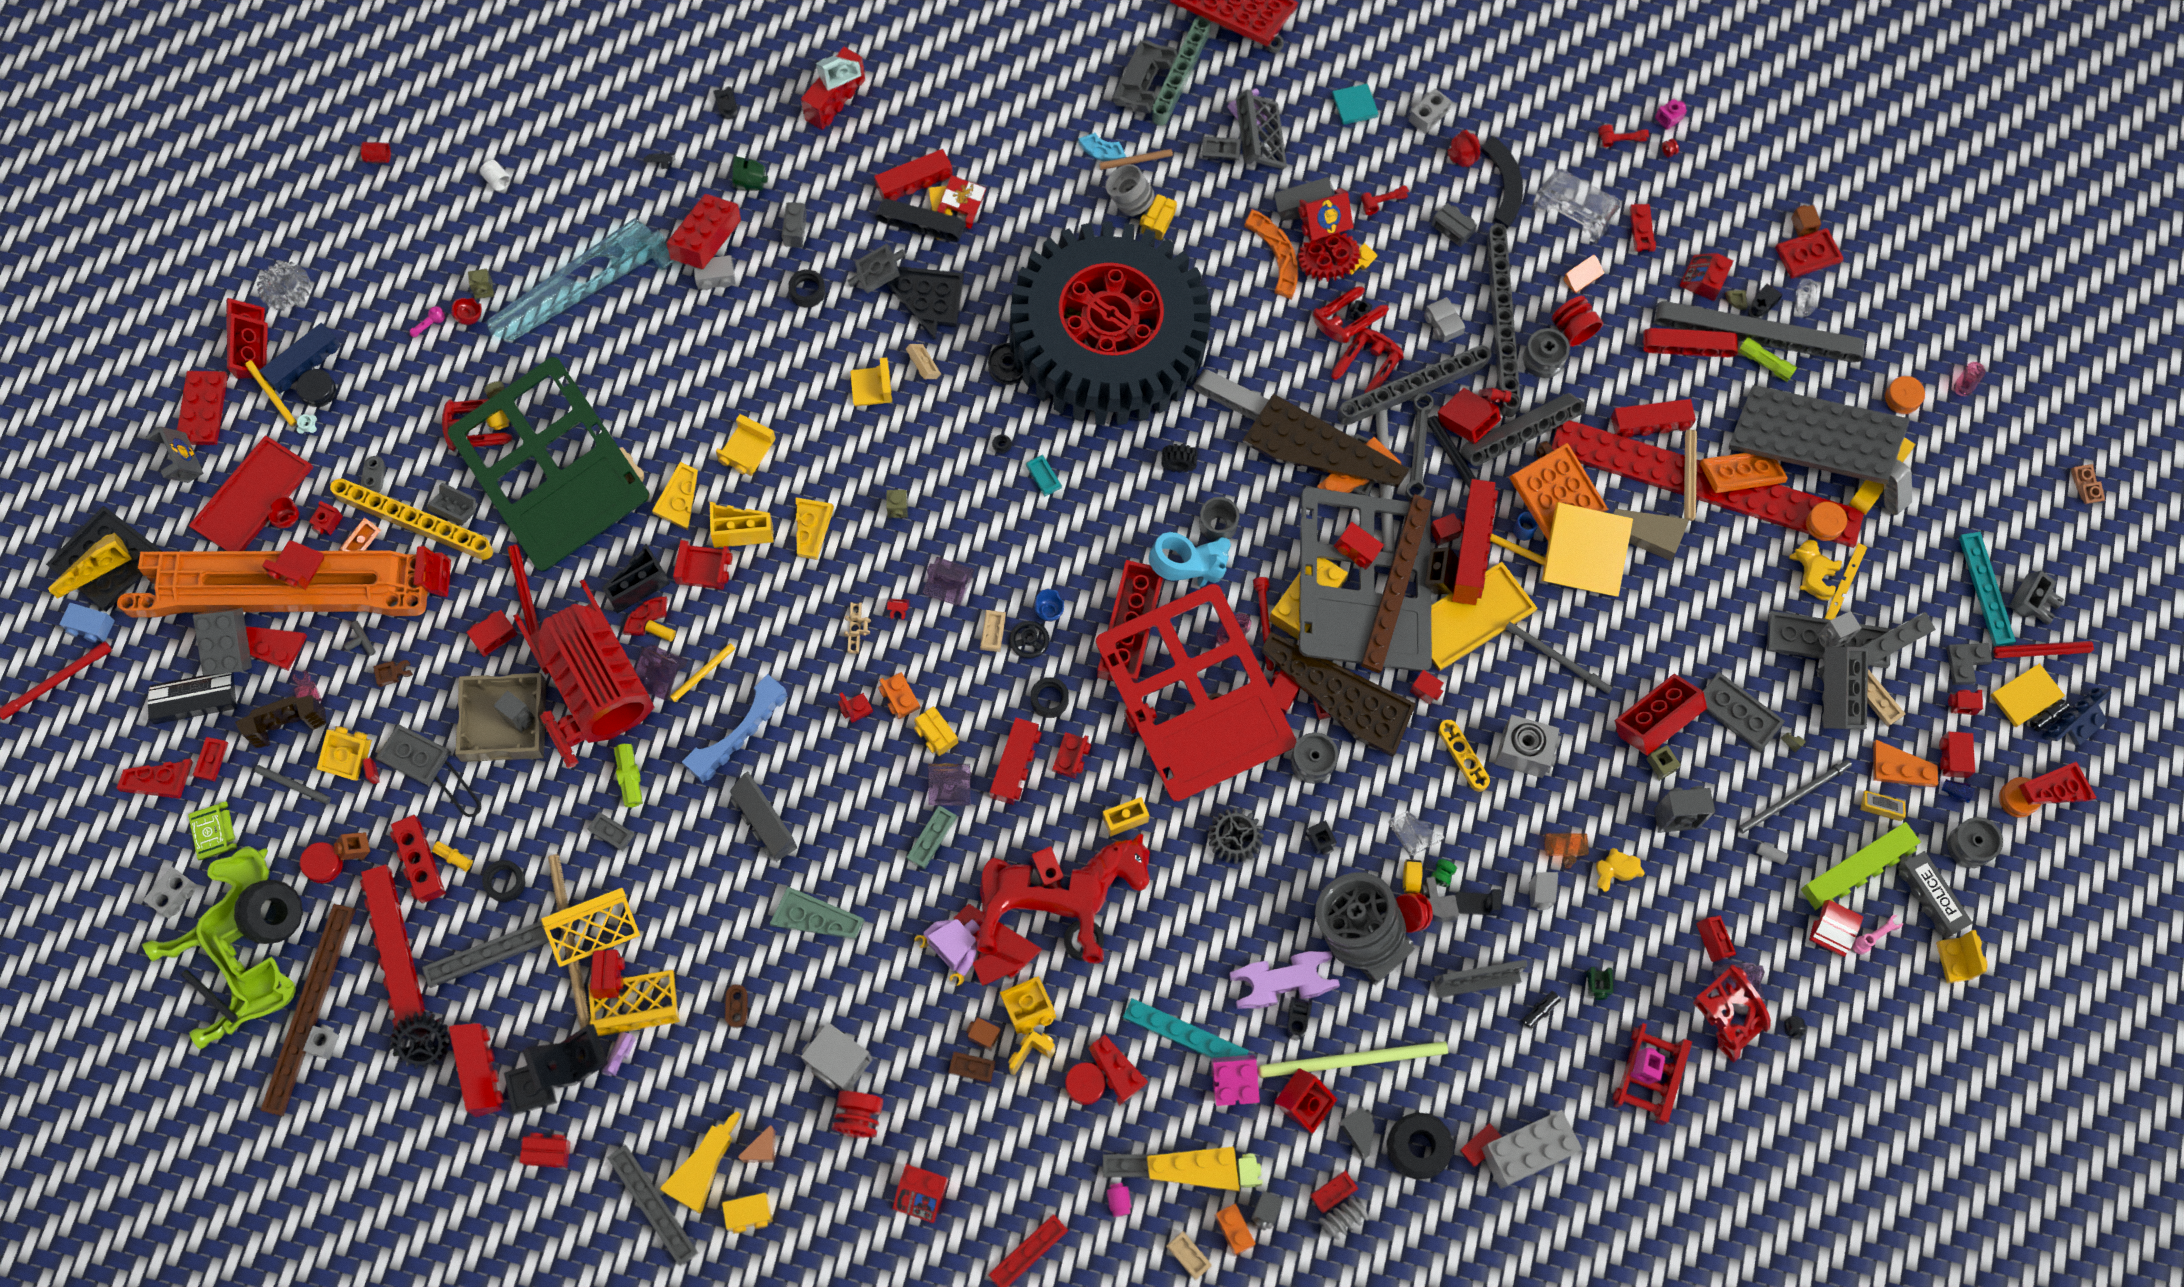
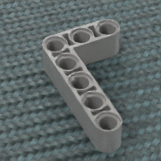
M1899 460L1895 462L1888 485L1884 484V504L1886 509L1893 515L1899 514L1912 503V473L1910 468Z

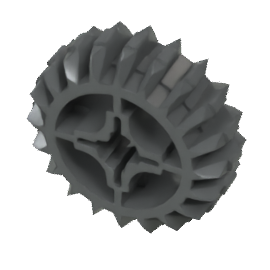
M1234 808L1232 814L1229 809H1226L1225 816L1222 813H1218L1219 819L1213 818L1212 823L1214 825H1209L1211 832L1207 835V838L1212 839L1209 841V846H1215L1212 852L1214 854L1220 852L1219 859L1226 856L1227 863L1230 862V858H1233L1234 864L1238 863V858L1243 863L1246 862V856L1249 859H1253V853H1259L1258 847H1262L1263 842L1261 839L1264 838V834L1259 833L1263 827L1260 825L1256 826L1259 820H1251L1253 817L1252 813L1245 816L1244 809H1242L1241 814L1237 813V808ZM1236 822L1242 823L1247 827L1241 828ZM1228 823L1229 832L1219 837V830ZM1233 832L1236 834V836H1239L1238 840L1235 836H1232ZM1252 835L1251 844L1243 849V840ZM1224 845H1233L1235 850H1231Z

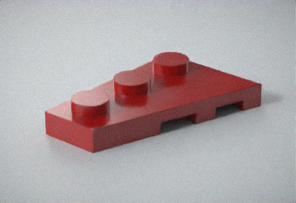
M189 758L183 759V762L178 763L165 762L159 766L150 767L147 765L123 769L117 789L120 792L180 799L193 761Z
M1103 1035L1089 1047L1099 1069L1104 1071L1108 1078V1086L1110 1089H1114L1118 1096L1116 1101L1119 1106L1148 1083L1143 1075L1106 1035Z

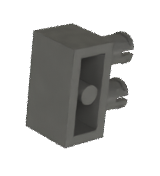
M2037 571L2026 575L2009 607L2024 618L2034 615L2045 625H2048L2053 621L2052 618L2055 615L2043 607L2045 602L2049 603L2054 609H2057L2062 605L2061 602L2064 599L2052 591L2056 581L2043 571Z

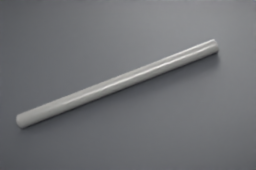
M1387 409L1376 413L1377 440L1389 450ZM1379 483L1380 498L1392 499L1391 486ZM1381 513L1383 552L1395 553L1393 514Z

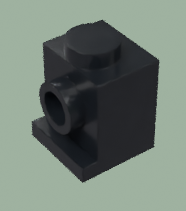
M1326 820L1307 828L1305 835L1308 837L1316 855L1322 853L1325 856L1334 851L1333 847L1336 846L1337 841ZM1318 839H1323L1325 843L1319 844Z

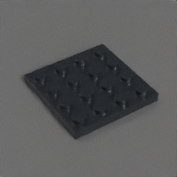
M103 506L46 565L61 576L97 541L106 535L115 533L123 541L132 559L77 588L107 612L116 603L118 598L143 575L138 569L140 552H162V550Z

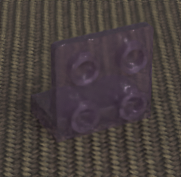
M650 645L642 649L635 672L647 693L663 700H668L677 672L686 667L688 660L657 646Z

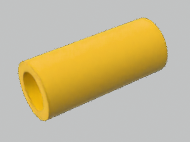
M649 620L645 627V631L670 642L673 641L676 635L675 630L652 620Z

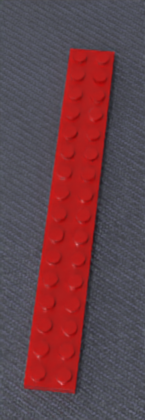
M1571 420L1557 427L1551 446L1553 451L1568 443L1580 464L1684 495L1685 455ZM1697 459L1696 500L1809 535L1811 534L1806 526L1808 514L1817 504L1832 502L1839 505L1845 511L1847 525L1843 532L1831 541L1851 548L1856 546L1864 515L1858 509L1779 484L1715 493L1699 464L1701 460Z

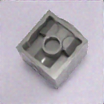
M1511 714L1503 729L1495 765L1543 778L1545 773H1549L1551 767L1555 764L1557 755L1554 753L1561 741V736L1558 735L1560 728Z
M827 1022L825 1026L821 1025L818 1028L814 1041L812 1043L808 1042L801 1052L803 1054L801 1058L805 1065L812 1069V1074L834 1090L838 1088L840 1091H850L871 1063L872 1057L867 1050Z

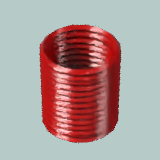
M363 142L361 144V158L363 162L388 163L390 161L391 152L387 142Z

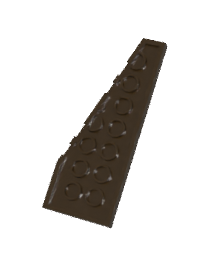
M1274 393L1243 439L1244 444L1276 462L1293 463L1295 466H1307L1318 471L1342 476H1354L1356 479L1361 480L1362 478L1373 480L1375 483L1398 488L1409 472L1407 467Z
M1272 632L1269 633L1261 650L1265 656L1355 739L1391 757L1396 754L1416 703L1327 659L1303 656L1299 651V645Z

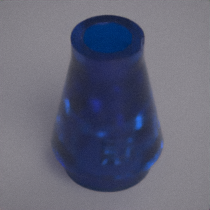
M1946 779L1941 790L1962 803H1969L1975 788L1971 787V784Z

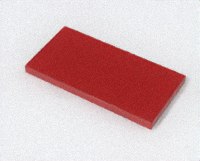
M265 435L188 526L225 551H244L269 521L268 513H271L270 504L279 497H289L314 467Z

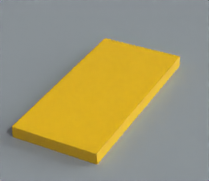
M1503 562L1485 572L1482 598H1477L1476 605L1452 602L1453 594H1449L1431 605L1432 663L1440 672L1507 630L1506 626L1509 622L1515 625L1537 610L1536 605Z

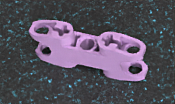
M1309 951L1291 956L1293 966L1270 970L1268 961H1262L1230 972V981H1246L1252 987L1251 995L1236 1001L1237 1009H1260L1276 1005L1278 1003L1276 994L1299 990L1300 998L1308 999L1339 988V980L1322 979L1316 972L1318 965L1332 960V952Z

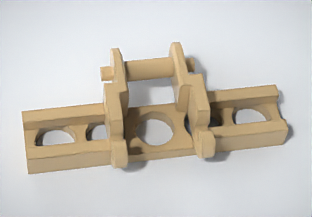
M851 602L850 617L845 616V620L850 621L849 633L847 631L844 632V636L848 637V653L859 654L860 635L866 636L870 634V631L867 629L871 619L868 617L861 618L862 603L854 604ZM854 607H859L858 613L853 612ZM857 625L859 629L852 631V626ZM851 637H857V640L852 641ZM852 644H856V650L854 651L851 650Z

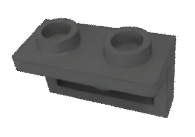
M441 483L439 485V494L428 503V510L462 526L476 512V499L452 486Z

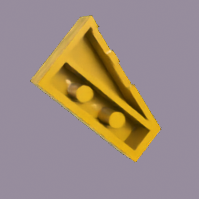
M710 502V533L714 548L774 542L770 513L752 509H735L734 506L728 505L725 507Z

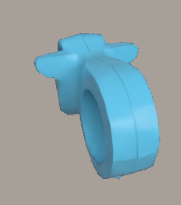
M1173 532L1164 533L1157 538L1150 550L1149 564L1159 576L1167 580L1175 581L1198 577V586L1204 587L1208 581L1216 583L1223 578L1227 569L1226 564L1229 558L1228 551L1231 543L1225 537H1218L1214 542L1195 548L1193 543L1183 535ZM1162 549H1171L1177 552L1182 557L1184 563L1171 561L1165 556Z

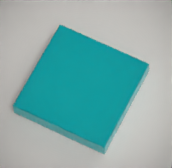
M1368 83L1332 92L1342 125L1378 117L1379 113Z

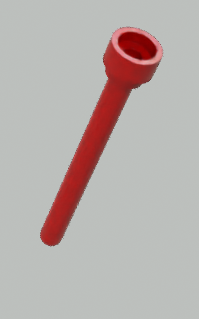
M1258 577L1253 579V588L1259 597L1263 643H1265L1270 633L1266 597L1269 579L1267 577ZM1265 656L1266 668L1268 671H1272L1274 663Z

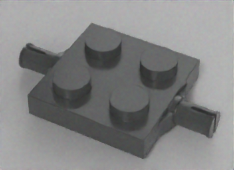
M885 244L855 261L857 275L848 279V284L850 287H853L861 282L863 289L870 293L900 276L897 261L906 257L905 251L901 249L893 254L891 247Z

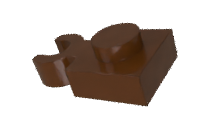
M403 660L396 666V663L391 661L373 666L377 685L382 687L399 682L398 676H412L411 670L403 671L406 666L411 665L410 662Z

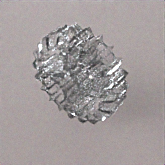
M283 261L281 265L276 262L274 267L269 265V270H263L264 275L259 276L260 281L257 282L258 294L268 307H273L276 311L279 308L285 311L286 307L292 310L294 305L299 307L300 301L305 302L304 296H309L308 290L311 289L309 284L311 283L310 278L300 265H295L292 261L289 264Z

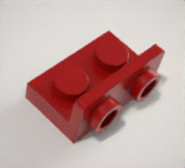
M1065 732L1052 772L1076 779L1077 774H1081L1085 762L1082 761L1084 754L1088 755L1091 743H1088L1089 736L1085 735L1082 738Z

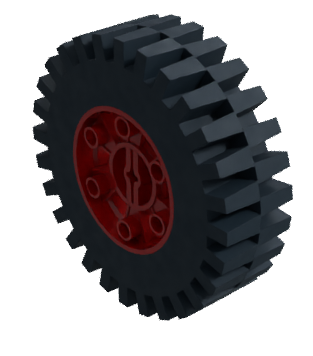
M1103 222L1100 236L1095 237L1091 223L1081 224L1078 240H1076L1070 228L1061 231L1059 245L1049 238L1043 242L1041 255L1033 251L1028 257L1027 268L1021 267L1018 273L1017 285H1014L1012 291L1009 327L1010 349L1014 351V362L1016 363L1017 370L1023 368V381L1028 387L1036 383V396L1042 402L1053 394V409L1061 414L1070 403L1073 405V419L1083 422L1085 413L1089 409L1095 411V424L1105 425L1108 412H1115L1117 425L1127 424L1132 410L1135 411L1138 421L1148 419L1152 405L1158 413H1161L1167 409L1170 397L1177 402L1183 396L1185 386L1191 387L1197 370H1200L1211 325L1209 324L1211 304H1207L1209 295L1207 286H1200V271L1197 267L1188 270L1190 257L1184 251L1173 258L1174 243L1166 238L1156 249L1154 248L1155 232L1147 228L1141 240L1136 241L1134 240L1133 224L1125 223L1122 237L1113 236V222ZM1071 308L1081 312V317L1073 315L1064 319ZM1150 319L1154 330H1151L1144 324L1138 325L1139 320ZM1084 339H1086L1087 343H1088L1091 347L1085 345V344L1082 343L1081 341H1083ZM1128 344H1129V346L1132 348V349H1130V350L1121 351V350H1123Z

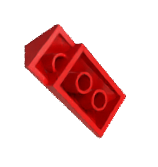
M227 298V368L236 379L254 378L245 364L251 360L258 370L266 365L268 323L264 322L265 308Z

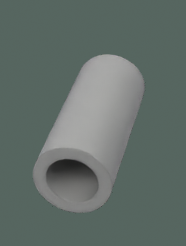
M1760 842L1756 849L1757 854L1781 865L1785 864L1789 855L1763 842Z

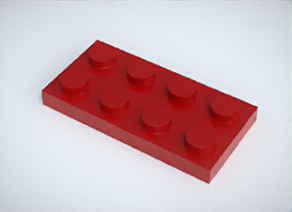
M226 371L186 372L177 431L185 432L191 445H217L228 379Z

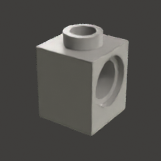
M321 1025V1028L313 1026L303 1051L310 1055L330 1060L339 1035L333 1032L334 1028L326 1025ZM326 1036L325 1043L319 1046V1039Z

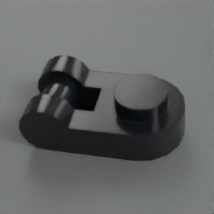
M731 86L725 87L721 91L718 89L714 90L713 94L721 117L727 120L735 118L738 114V108ZM728 96V100H721V98Z

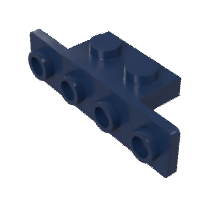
M2094 688L2090 690L2087 696L2078 701L2069 712L2063 714L2059 721L2048 728L2042 735L2043 739L2059 741L2068 733L2075 745H2081L2107 722L2099 704L2111 694L2110 689Z

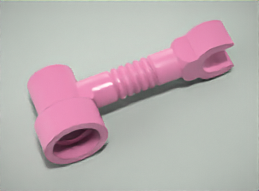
M1897 915L1891 916L1887 919L1886 924L1873 933L1857 937L1852 945L1853 950L1860 955L1867 953L1876 943V940L1891 930L1899 929L1903 923L1895 925L1893 919Z

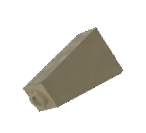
M1615 509L1613 512L1614 515L1633 518L1629 544L1670 561L1676 554L1689 520L1684 518Z

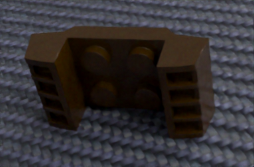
M313 695L300 698L290 696L253 709L248 716L235 723L243 737L255 748H262L271 745L267 730H276L284 724L296 723L301 719L312 730H315L326 724L325 708Z

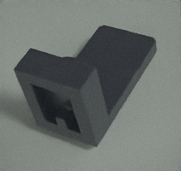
M1492 889L1489 894L1455 893L1459 914L1497 916L1501 911V889Z

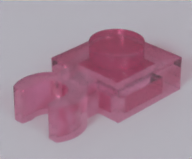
M306 670L303 671L304 678L302 680H299L295 674L292 676L293 681L299 686L294 688L297 698L313 695L317 701H322L316 683L314 681L310 682V675Z

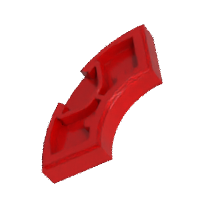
M667 596L649 599L643 602L635 611H632L624 625L623 634L644 636L645 627L649 620L655 621L659 618H666Z

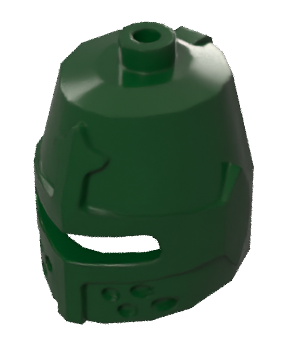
M734 156L733 187L745 191L762 190L764 183L767 184L769 176H766L765 166L752 159L747 161L746 158Z

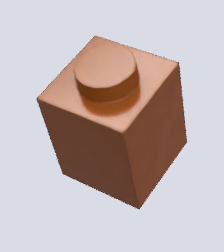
M1815 205L1799 206L1791 217L1798 237L1816 232L1821 226Z
M977 1017L975 1022H970L966 1033H968L969 1041L992 1051L1001 1030Z

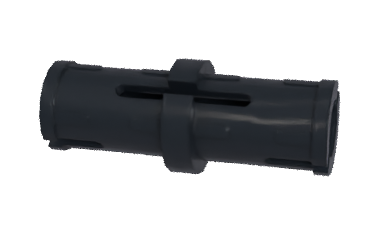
M2060 699L2050 708H2045L2042 714L2030 721L2031 728L2033 729L2037 726L2034 730L2039 732L2049 723H2054L2057 721V717L2070 709L2069 704L2065 703L2062 705L2065 700Z
M1551 991L1540 1003L1537 1002L1531 1012L1521 1019L1524 1025L1532 1029L1543 1017L1546 1018L1549 1015L1551 1009L1561 1001V998L1554 991Z

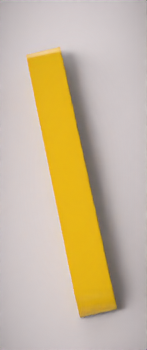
M339 478L331 483L330 490L337 500L478 559L487 560L493 555L491 544L482 535L345 479ZM429 524H433L432 527L426 529ZM451 531L447 536H443L445 532ZM468 538L465 543H461L463 539ZM481 546H486L483 550H479Z

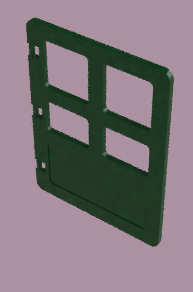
M556 357L548 358L448 429V436L534 566L540 571H547L649 499L648 489L638 477L564 365ZM551 376L572 406V410L536 434L516 405L515 400ZM563 376L569 382L565 387L559 381ZM503 410L522 438L523 444L493 466L487 468L468 440L467 433L498 411ZM583 423L595 440L596 446L569 466L560 470L546 448L573 427ZM596 424L602 431L598 435L592 429ZM530 457H534L546 474L547 481L514 504H511L498 485V480ZM629 472L635 480L631 484L624 477Z

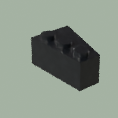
M647 544L642 547L643 550L635 558L632 557L629 560V564L622 571L619 570L602 587L617 614L670 584L665 572Z

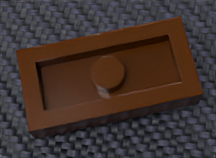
M953 1052L949 1074L991 1083L996 1061Z

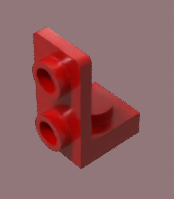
M843 692L839 693L840 701H838L840 711L845 719H850L851 723L873 712L864 693L848 701Z

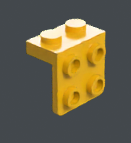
M1032 1031L1030 1035L1026 1034L1020 1043L1022 1045L1019 1053L1014 1052L1008 1062L1010 1073L1012 1075L1016 1074L1032 1048H1035L1051 1059L1055 1053L1054 1040L1044 1033L1039 1035L1035 1031Z

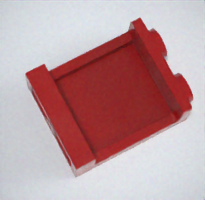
M680 540L673 578L676 584L723 590L724 584L728 583L729 580L727 569L728 565L732 564L733 554L730 553L728 546H724L723 549L691 546L689 541Z

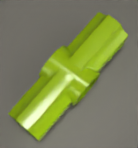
M624 743L614 747L617 762L616 775L622 790L624 806L633 808L643 804L639 785L641 778L638 766L635 763L632 744Z

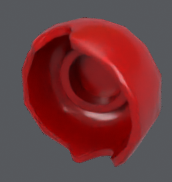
M474 298L457 299L451 307L452 316L460 324H475L481 317L482 305L481 303L478 304Z
M286 496L279 497L270 504L271 513H268V518L274 527L283 529L295 524L299 517V510L291 498Z

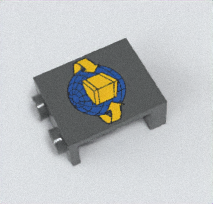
M157 427L146 436L147 440L165 444L173 463L161 470L163 478L189 483L204 474L185 432Z

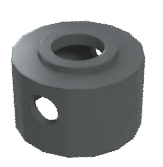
M1214 497L1207 500L1201 508L1199 529L1203 536L1211 541H1215L1218 537L1231 539L1238 528L1239 509L1233 501L1225 497ZM1215 518H1221L1226 522V527L1223 530L1213 529L1211 521Z

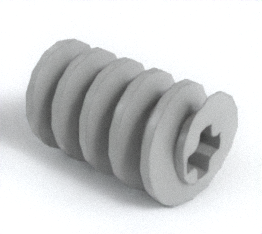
M1356 1196L1355 1201L1351 1198L1347 1200L1348 1206L1342 1203L1340 1205L1341 1211L1338 1208L1333 1209L1334 1216L1328 1212L1326 1220L1322 1217L1318 1219L1321 1227L1330 1239L1333 1236L1339 1240L1338 1232L1346 1236V1227L1353 1231L1354 1222L1361 1226V1217L1366 1221L1369 1220L1365 1207Z

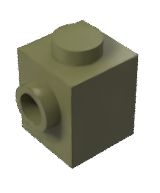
M887 490L886 509L888 518L908 517L907 490Z

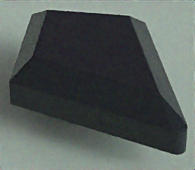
M654 153L644 157V162H661V169H669V162L676 160L675 155L672 153Z

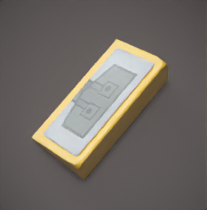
M1866 790L1863 791L1860 810L1897 821H1902L1905 818V801Z

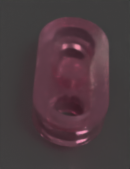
M1978 362L1969 363L1954 383L1956 393L1961 396L1970 395L1985 375L1984 366Z
M1236 614L1235 618L1238 624H1244L1241 630L1245 635L1250 631L1251 619L1246 614ZM1223 625L1216 633V641L1219 645L1229 642V639L1224 640L1222 638L1224 635H1227Z

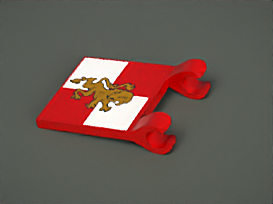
M951 175L937 212L945 214L946 208L966 214L965 228L971 229L986 187Z

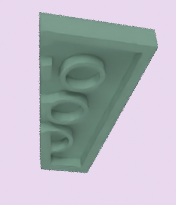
M787 887L770 922V926L856 940L865 920L810 895Z

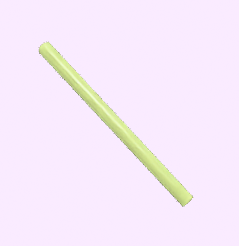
M1446 1041L1264 1064L1258 1066L1257 1073L1260 1078L1295 1074L1298 1068L1307 1072L1444 1055L1448 1054V1046Z

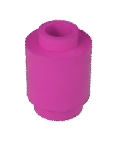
M1123 1183L1110 1185L1111 1189L1107 1190L1110 1212H1113V1217L1131 1214L1130 1208L1132 1206L1128 1186L1124 1187Z

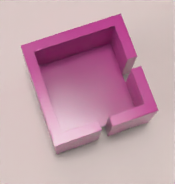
M1254 1055L1211 1058L1212 1078L1214 1080L1213 1095L1216 1106L1236 1105L1235 1100H1238L1240 1104L1259 1103L1257 1059Z

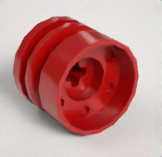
M1578 296L1569 300L1557 309L1551 318L1554 325H1557V329L1563 331L1569 345L1572 347L1590 339L1604 324L1595 311H1591L1592 306L1588 303L1585 296Z
M839 1091L836 1106L844 1110L845 1113L834 1114V1119L841 1122L833 1123L832 1130L853 1138L877 1137L878 1131L869 1127H878L879 1122L870 1117L871 1115L881 1114L884 1100L871 1094Z

